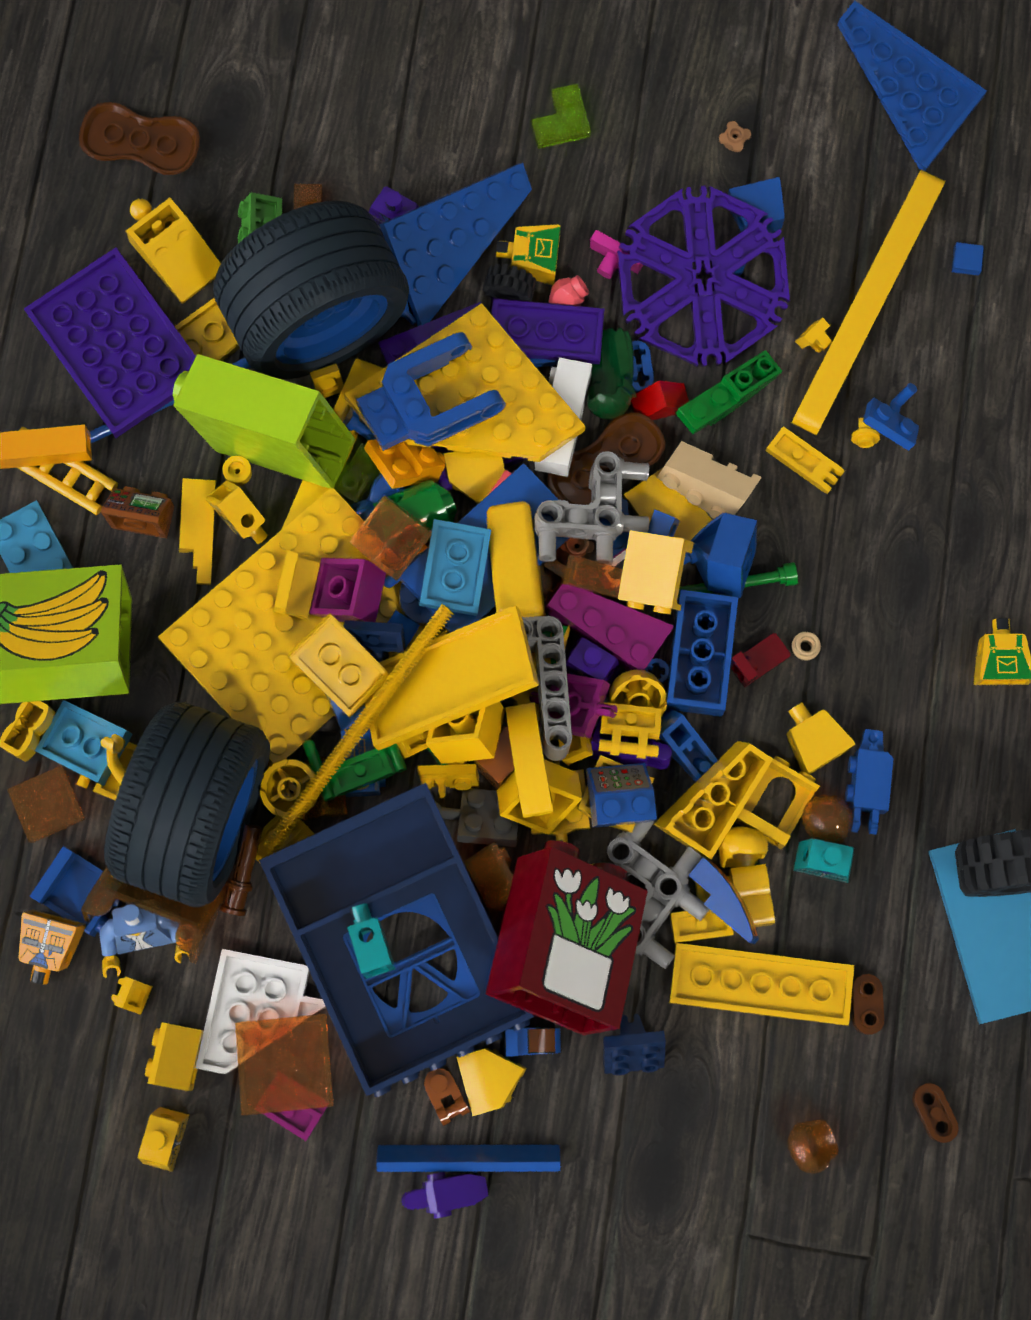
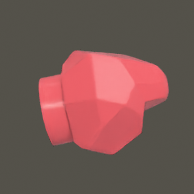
M578 275L572 279H559L552 286L549 303L580 306L584 301V297L589 294V290Z

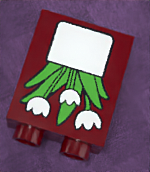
M551 840L545 842L544 849L520 856L517 859L485 994L582 1035L620 1029L648 891L627 882V871L622 867L610 863L588 864L579 859L580 850L578 847L567 842Z

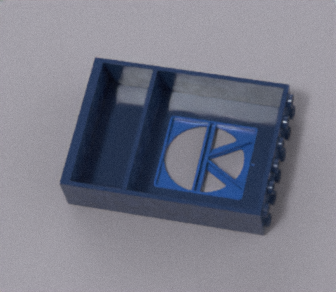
M426 783L259 860L366 1096L374 1094L375 1097H379L391 1091L392 1084L400 1080L403 1084L417 1079L420 1077V1071L427 1067L431 1071L446 1065V1060L450 1056L457 1054L459 1058L475 1051L474 1045L484 1040L486 1045L493 1043L503 1037V1031L511 1027L514 1031H518L531 1024L529 1019L534 1017L533 1014L485 994L498 937ZM367 903L371 917H378L380 921L396 913H419L437 922L446 931L449 938L395 962V970L366 979L361 974L348 931V926L354 925L350 909ZM368 932L363 936L364 942L367 941L368 936L371 932ZM454 949L457 956V975L455 980L446 977L429 965L427 961ZM413 968L447 991V997L437 1006L422 1012L409 1011ZM400 974L398 1004L396 1008H393L376 995L373 987Z

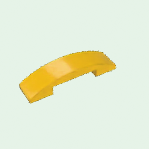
M535 702L506 707L510 744L523 818L553 813Z

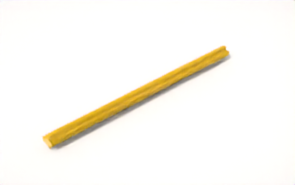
M440 605L434 616L431 617L432 619L429 620L430 622L427 623L423 631L420 632L421 634L418 635L419 637L414 640L388 678L385 679L379 690L376 691L377 693L367 703L366 708L363 709L361 714L358 715L359 717L356 718L357 720L347 730L346 735L343 736L341 741L338 742L339 744L336 745L337 747L327 757L328 759L320 766L319 772L317 771L312 778L313 781H309L310 784H307L306 790H303L304 793H300L301 796H298L299 799H296L295 805H291L292 808H289L290 811H287L286 817H282L283 820H280L279 826H276V829L273 830L274 832H271L272 835H269L270 839L267 838V841L264 842L265 846L270 850L278 852L282 843L289 837V833L291 834V830L293 831L296 827L295 824L298 825V821L300 822L301 820L300 818H303L302 815H305L304 812L307 813V809H310L309 806H312L311 803H314L313 800H316V797L319 796L318 794H321L320 791H323L322 788H325V785L328 784L327 782H330L329 779H332L331 776H334V773L337 772L336 770H339L338 767H341L340 763L343 764V761L346 760L345 758L348 757L346 754L350 755L348 751L352 752L351 748L354 749V746L357 745L355 742L359 743L357 739L361 740L360 736L363 737V734L366 733L364 730L368 731L366 728H370L368 724L372 725L371 721L374 722L373 718H377L375 715L379 716L377 712L381 713L380 709L383 710L382 706L385 707L384 703L388 704L386 700L390 701L389 697L392 698L391 694L394 695L393 691L397 692L395 688L399 689L398 685L401 686L400 682L403 683L402 679L406 680L404 676L408 677L406 673L410 674L409 670L412 671L411 667L414 668L413 664L417 665L415 661L419 662L418 659H421L422 653H426L424 649L428 650L426 647H430L428 644L432 645L431 641H434L435 635H439L437 632H441L439 629L443 630L441 626L445 627L444 623L447 624L446 620L449 621L448 617L452 618L450 614L454 615V613L445 605Z

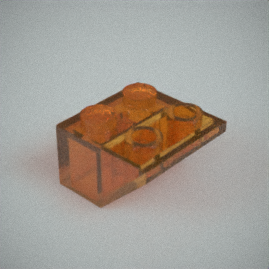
M384 495L352 537L350 543L373 564L398 581L430 538L432 530Z
M496 842L488 845L464 861V865L490 917L506 909L513 875L509 869L512 866V861L505 847L498 848Z

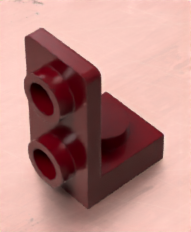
M773 633L745 653L739 652L733 656L730 669L743 687L746 688L788 659L791 653L778 635Z

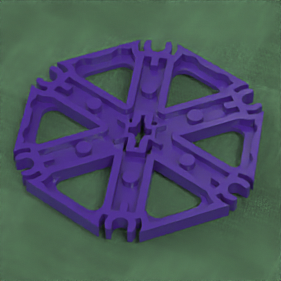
M705 186L700 188V197H693L691 187H687L685 191L686 200H684L682 189H680L629 225L628 228L636 230L638 234L633 230L627 229L625 235L630 237L633 243L631 245L620 243L619 246L621 251L629 252V254L617 251L623 316L630 311H634L633 314L628 316L626 323L638 320L640 328L634 332L635 336L640 335L644 330L648 331L639 340L697 367L699 366L697 361L698 355H701L700 364L702 367L707 365L706 358L708 355L714 356L716 366H719L722 363L721 353L724 355V364H726L777 328L778 325L772 324L768 319L774 323H780L782 318L775 315L774 309L781 308L786 310L788 307L787 303L790 301L784 237L777 242H773L781 234V230L769 233L767 225L773 221L772 217L767 218L763 223L759 222L768 213L711 186L708 187L709 198L706 197L707 189ZM715 207H723L744 217L748 225L747 229L716 250L712 210ZM673 210L681 212L684 220L686 251L650 235V226ZM761 253H768L773 258L775 286L772 290L768 291L733 273ZM702 262L705 273L711 276L706 281L705 291L702 280L696 278V275H699L701 272ZM640 263L674 280L643 302H639L634 299L632 294L630 269L634 264ZM721 302L753 316L757 322L756 328L734 344H728L724 341ZM691 303L694 344L689 348H684L661 337L658 333V327Z

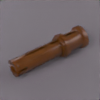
M253 824L244 825L243 837L233 875L226 882L228 890L225 902L220 906V910L225 913L237 916L246 915L245 904L248 892H251L253 888L252 882H250L251 874L264 829L260 826Z

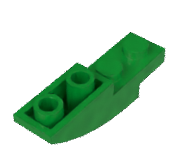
M764 350L725 375L721 382L678 408L676 415L694 435L707 425H714L740 407L782 373V369L768 352Z

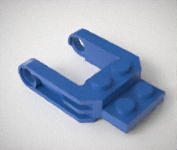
M459 332L388 364L382 380V387L356 399L360 411L383 451L407 439L414 440L415 443L427 447L432 446L497 415L504 409L506 404L499 391L491 390L437 416H431L430 408L414 380L448 365L449 361L471 350L472 345L465 333Z

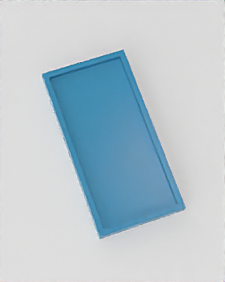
M958 844L930 850L929 855L978 1023L983 1024L1030 1012L1031 893L987 897L965 896L960 890L955 850Z

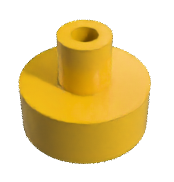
M232 456L223 464L222 471L227 481L237 486H242L251 479L252 468L246 458Z

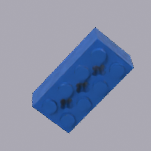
M680 590L677 604L682 606L681 611L676 610L666 691V710L670 708L675 711L722 717L726 710L738 597ZM701 621L707 622V627L710 628H708V630H704L699 625ZM698 649H703V654L708 656L700 658L696 653ZM695 677H700V682L705 684L699 687L692 681Z

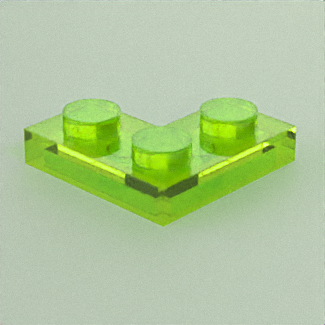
M578 83L551 89L556 114L532 119V128L538 149L591 137V130Z

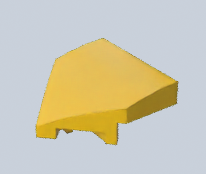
M459 451L444 453L449 484L452 485L454 490L460 491L475 501L477 505L488 496L505 471L502 457L489 456L488 453L471 451V453Z
M485 1048L460 1058L456 1057L472 1116L502 1108L506 1103L510 1102L512 1099L511 1095L527 1068L504 1057L496 1049L490 1050Z

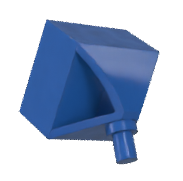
M722 513L691 540L694 542L692 553L685 554L684 565L689 562L696 564L708 591L741 598L756 554L757 520Z

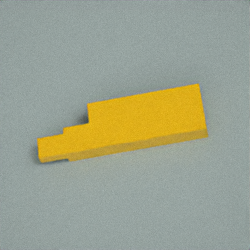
M183 478L179 552H193V569H197L196 584L211 585L214 509L205 498L215 490L216 480Z

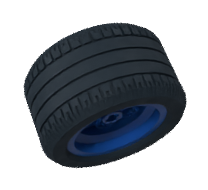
M324 201L287 212L267 222L245 237L222 261L214 281L213 293L215 301L248 364L258 373L278 379H292L310 375V372L333 364H339L361 352L383 336L402 315L409 296V285L377 223L365 208L345 201Z
M174 702L162 707L144 731L129 762L114 803L104 849L105 864L111 875L118 881L192 907H200L214 901L225 885L236 863L244 825L252 823L259 802L261 781L264 777V772L268 768L270 743L264 732L258 727L186 702Z

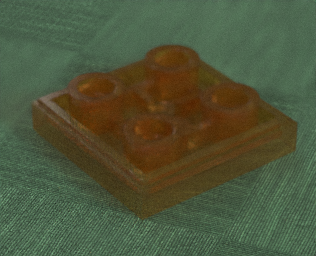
M62 765L7 789L28 842L31 844L85 820L70 780Z

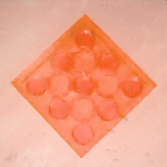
M327 1014L235 1023L241 1115L334 1106Z

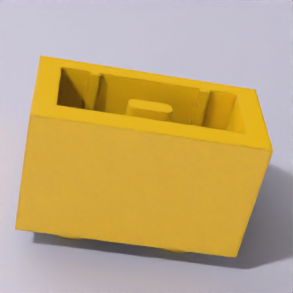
M161 1022V1027L156 1028L153 1035L152 1046H156L153 1059L149 1058L146 1065L145 1076L149 1077L148 1084L193 1091L198 1071L196 1064L204 1031Z

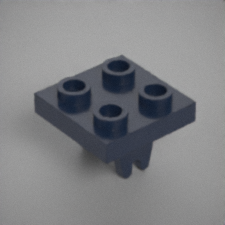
M634 1014L633 1022H629L628 1017L623 1015L620 1035L603 1037V1065L605 1074L612 1073L613 1075L620 1076L627 1074L629 1071L642 1070L649 1073L655 1072L659 1068H664L666 1046L664 1031L645 1032L639 1014Z

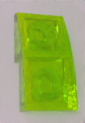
M363 443L360 444L349 465H345L334 486V489L339 494L355 503L361 499L379 473L378 468L364 450L365 444Z

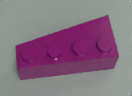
M565 581L557 587L545 604L546 613L557 618L564 626H570V630L578 636L589 640L618 659L619 665L627 671L645 670L674 627V625Z

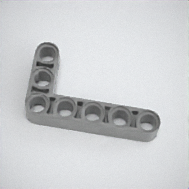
M552 616L522 617L530 651L535 653L536 673L539 683L538 698L542 749L548 759L559 761L567 756L572 742L562 623ZM549 631L555 636L546 637L542 632ZM553 658L557 663L548 664L544 659ZM555 685L560 690L550 691L546 686ZM557 712L562 717L559 719H553L548 715V713ZM558 739L562 741L564 745L561 747H556L552 745L550 741Z

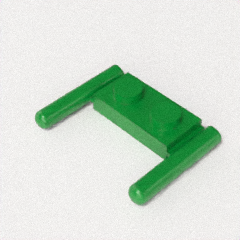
M308 739L303 742V748L311 768L316 773L317 771L319 772L318 769L323 764L314 741ZM397 743L379 751L375 748L343 761V764L340 763L341 767H338L339 770H336L337 772L334 773V776H331L332 779H329L330 782H327L328 784L320 792L324 802L337 796L340 797L393 776L395 773L405 771L407 766Z

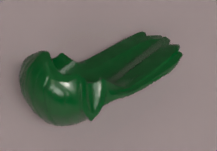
M613 328L603 330L600 364H592L591 387L588 388L587 406L592 414L602 419H614L622 416L631 405L632 398L637 397L632 385L634 375L632 339L629 332L623 331L622 328H619L617 332Z

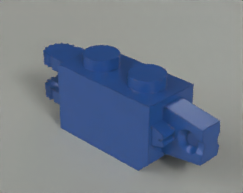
M865 729L859 749L854 753V756L849 757L848 773H852L851 785L847 784L845 802H849V810L852 811L851 832H858L861 824V812L870 813L868 822L869 834L876 835L879 814L884 815L889 811L893 757L889 752H884L883 731Z

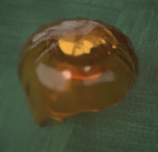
M822 794L821 796H816L813 800H809L801 816L802 825L810 839H819L840 844L846 839L853 821L849 805L842 798Z
M825 1120L799 1122L792 1127L787 1142L791 1157L803 1172L810 1174L821 1173L829 1167L830 1161L838 1155L839 1150L832 1129Z

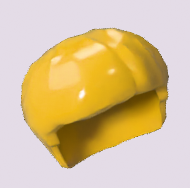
M732 827L718 848L721 867L737 868L755 865L768 852V841L765 835L751 827Z

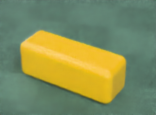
M525 501L489 507L487 510V529H491L489 553L496 613L516 605L520 609L522 617L546 616L530 505Z

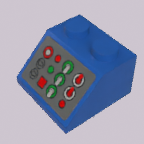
M645 763L586 768L592 828L647 823L657 819L654 789Z

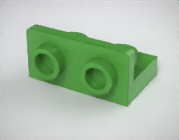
M251 192L244 201L240 202L238 216L241 218V228L238 232V243L259 227L282 215V198Z

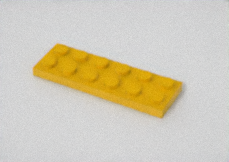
M682 943L675 944L669 999L671 1004L849 1026L854 965Z

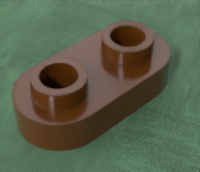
M864 974L853 981L851 997L852 1020L858 1032L864 1035H872L878 1033L884 1025L883 987L877 977ZM866 983L870 984L873 988V992L870 995L865 994L863 991V986ZM867 1014H871L874 1017L872 1025H868L865 1022Z
M931 1083L918 1086L913 1093V1104L929 1137L941 1143L952 1141L958 1134L959 1126L944 1092L939 1086ZM925 1093H929L932 1096V1102L929 1105L923 1102ZM939 1121L944 1122L946 1126L945 1131L939 1133L936 1129Z

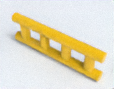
M25 427L20 428V430H29ZM83 461L64 463L71 467L63 481L48 474L55 464L40 465L39 467H17L95 515L101 512L102 505L98 504L96 500L104 488L112 492L118 486V482ZM81 474L94 481L86 496L72 488Z

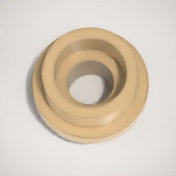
M801 632L794 637L791 647L797 658L808 661L818 655L821 644L815 634ZM801 643H808L811 649L809 651L802 650Z

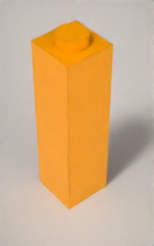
M85 424L0 432V469L92 460L91 435Z

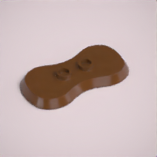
M104 102L93 106L85 115L80 127L79 143L82 150L96 160L129 159L140 162L157 173L176 175L186 171L194 162L199 149L200 136L196 126L185 118L178 116L145 117L119 103Z
M630 412L614 418L594 443L573 453L568 477L548 473V484L552 493L559 500L568 501L569 504L589 505L591 502L589 476L596 457L602 452L609 451L624 459V462L649 463V466H651L661 457L665 449V439L662 431L654 421L641 413ZM600 466L603 471L611 472L607 466Z

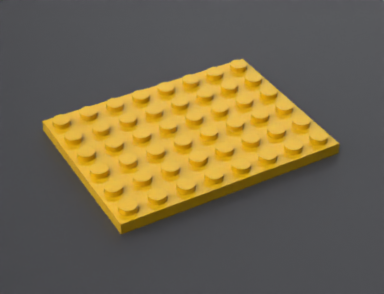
M329 488L158 636V639L230 718L258 727L264 732L270 743L269 760L272 764L287 759L303 745L304 741L313 736L335 716L325 692L288 657V654L324 618L309 614L308 619L273 612L287 550L298 552L299 558L320 563L321 558L366 559L387 569L386 577L404 565L334 488ZM401 581L391 588L383 586L376 622L388 623L395 610L403 614L399 605ZM423 624L419 626L418 630L414 634L413 638L409 642L404 652L407 651L414 642V640L417 637H419L418 635L421 634L420 632L423 631L426 625Z

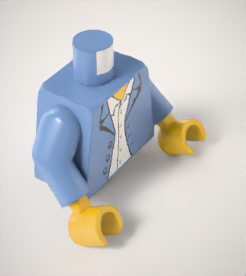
M156 902L129 904L125 907L115 908L112 910L113 919H109L100 929L102 955L105 956L102 960V972L105 978H107L106 970L109 968H116L118 976L121 973L120 960L115 956L116 953L123 954L176 943L174 958L177 963H181L182 953L188 954L190 960L193 958L194 947L190 941L184 940L186 934L179 916L173 911L163 909Z

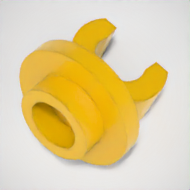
M859 418V430L852 433L851 440L861 448H870L879 442L880 433L863 423L864 418Z

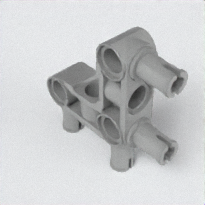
M602 452L596 457L590 471L589 489H591V502L589 505L569 504L565 500H547L542 502L533 518V527L535 528L536 535L539 536V560L544 562L554 561L556 559V537L595 540L596 564L600 566L612 565L613 541L616 540V537L621 535L622 532L629 533L630 530L648 533V516L624 515L622 512V479L647 481L649 477V463L624 462V459L618 457L613 452ZM600 466H607L611 472L603 471ZM542 514H549L553 517L554 521H546L543 519ZM604 518L608 520L611 525L605 526L601 524L599 519Z
M655 821L636 823L632 833L622 831L609 843L607 854L615 865L627 871L628 876L633 875L644 883L648 891L640 927L642 937L637 943L635 953L641 956L643 954L663 969H666L675 955L654 940L655 933L666 918L678 906L699 921L709 911L704 902L690 892L689 879H687L702 856L691 847H688L674 867L670 866L668 868L641 848V840ZM619 845L629 847V855L623 860H618L614 856V851ZM666 880H674L677 883V890L672 895L662 893L661 886Z

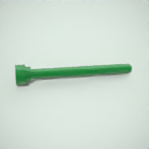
M794 562L782 564V567H778L777 571L748 575L745 587L775 582L785 584V586L798 585L796 565ZM704 583L679 587V593L680 590L714 593L708 591Z

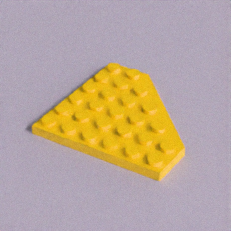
M482 303L398 358L401 359L450 335L463 332L472 345L471 350L449 361L448 365L414 380L430 408L431 416H437L491 390H498L506 404L504 409L497 415L432 446L447 447V450L471 453V451L485 452L489 456L511 458V456L528 458V461L541 462L585 431L583 422ZM387 366L345 393V400L369 429L370 427L360 411L356 399L382 387V380ZM411 439L403 441L407 442V445L427 447L424 445L417 444L414 442V440Z

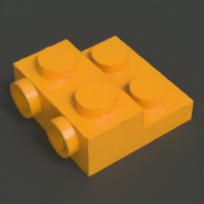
M377 439L368 440L364 447V450L392 489L417 485L429 479L436 482L446 466L444 455L441 452H436L432 446L430 448L401 442L383 451Z

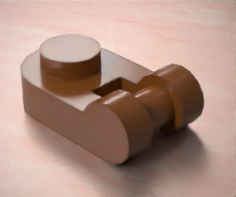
M438 1068L427 1074L424 1087L443 1126L450 1123L451 1118L459 1114L464 1116L470 1112L449 1071ZM452 1095L455 1103L445 1108L441 1100Z

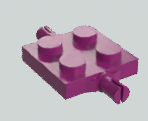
M567 674L572 735L591 738L600 715L611 718L616 716L617 706L604 704L610 684L602 679ZM552 685L549 690L558 691L560 689ZM532 691V696L529 697L530 702L539 704L538 692ZM557 712L548 713V715L553 719H559L562 717Z

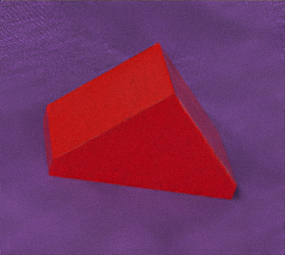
M659 380L636 393L637 397L632 398L631 405L634 412L644 414L651 420L676 415L678 408L688 403L689 399L684 383Z

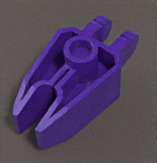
M445 1172L428 1174V1180L422 1182L423 1188L404 1192L405 1194L402 1195L400 1202H402L404 1208L409 1210L426 1208L427 1213H433L434 1219L451 1216V1210L473 1206L488 1196L486 1178L471 1174L446 1177Z

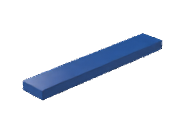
M378 1145L376 1165L378 1172H559L560 1145Z

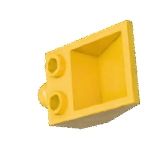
M170 197L154 210H152L151 204L145 199H136L131 203L130 214L138 222L126 230L130 244L183 304L216 278L221 263L186 215Z

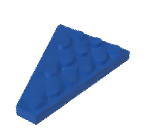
M854 0L839 19L838 27L919 170L926 171L980 103L987 90Z
M523 163L516 164L379 224L387 244L407 278L409 285L408 302L417 321V326H423L433 319L532 190Z

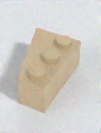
M681 441L657 478L666 487L674 489L683 495L688 502L709 513L713 519L722 513L735 515L762 477L753 474L752 477L736 471L738 466L732 463L724 466L713 461L712 454Z

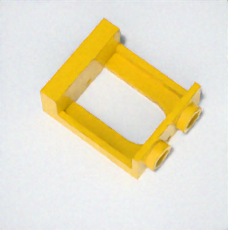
M775 756L772 758L773 761L735 822L742 827H751L761 831L769 843L779 849H783L811 798L820 786L814 783L816 779L804 771L797 773L789 768L790 764L786 760ZM777 777H784L793 783L795 796L778 827H775L753 814L752 811L771 780Z

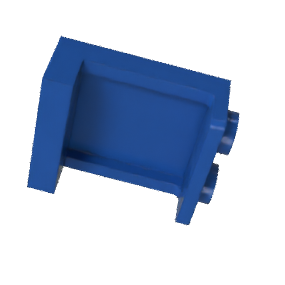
M63 846L30 897L64 918L85 923L84 932L95 937L97 932L100 934L101 927L110 919L108 916L113 908H119L125 900L127 886Z

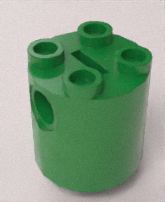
M432 479L373 503L376 514L382 522V529L388 544L390 543L394 555L429 542L433 520L453 522L457 512L450 492Z

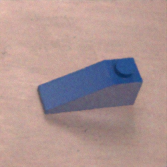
M670 708L664 712L661 717L658 741L671 748L672 757L696 782L718 760L683 714Z

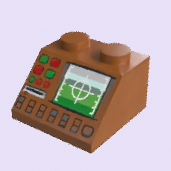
M126 486L123 490L113 489L102 506L101 513L113 529L167 539L174 505L166 494L160 492H151V495L143 494L136 488Z

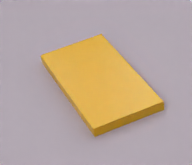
M516 605L433 639L434 641H431L432 645L428 644L430 647H426L428 650L424 649L426 653H422L423 656H420L419 662L415 661L417 665L413 664L414 668L411 667L412 671L409 670L410 674L406 673L408 677L404 676L406 680L402 679L403 683L400 682L401 686L398 685L399 689L395 688L397 692L393 691L394 695L391 694L392 698L389 697L390 701L386 700L388 704L384 703L385 707L382 706L383 710L380 709L381 713L377 712L379 716L375 715L377 718H373L374 722L371 721L372 725L369 724L373 747L378 751L539 686L521 611ZM405 652L379 663L391 673ZM374 694L365 702V706L368 705L367 703L370 702Z

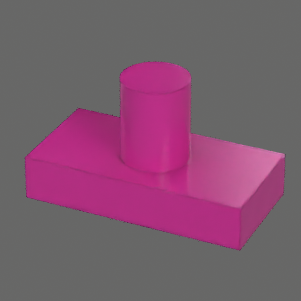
M595 230L590 239V248L605 256L597 272L603 277L611 279L618 268L617 251L619 250L624 254H629V252L621 251L619 249L620 242ZM636 263L630 270L638 274L643 265Z

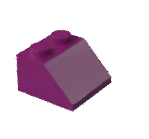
M321 558L309 614L325 618L330 613L341 622H345V620L376 622L387 569L366 559Z

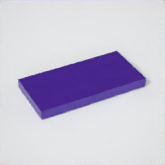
M493 298L492 316L528 358L558 361L560 357L590 364H600L605 308Z

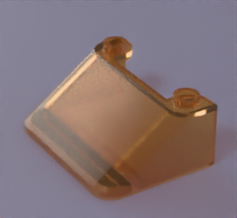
M106 866L88 894L81 912L84 920L90 923L94 916H102L108 913L115 899L179 923L175 934L176 944L182 951L189 953L190 962L196 964L226 896V885L223 886L218 896L211 903L200 907H192L118 881L111 875Z

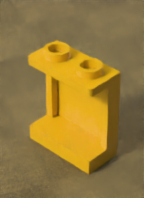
M630 530L618 600L627 601V607L644 610V605L654 606L653 612L671 615L672 609L681 611L682 605L677 604L685 554L692 553L694 542L683 538Z

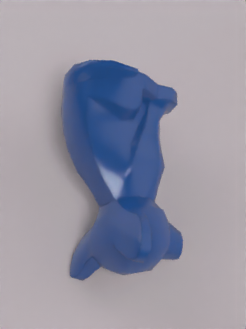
M380 473L371 486L368 499L353 503L350 506L364 522H368L371 527L375 526L378 519L373 503L405 490V487L392 489Z

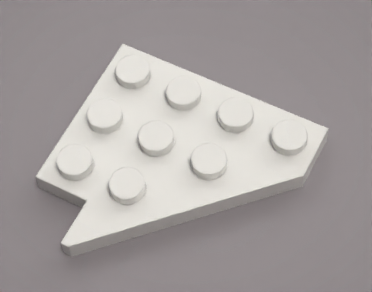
M222 949L196 1068L228 1074L324 1009L326 1006L322 999L304 996L310 972L307 965Z

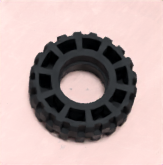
M1031 829L982 836L962 841L957 845L955 858L959 886L965 896L987 897L1031 893Z

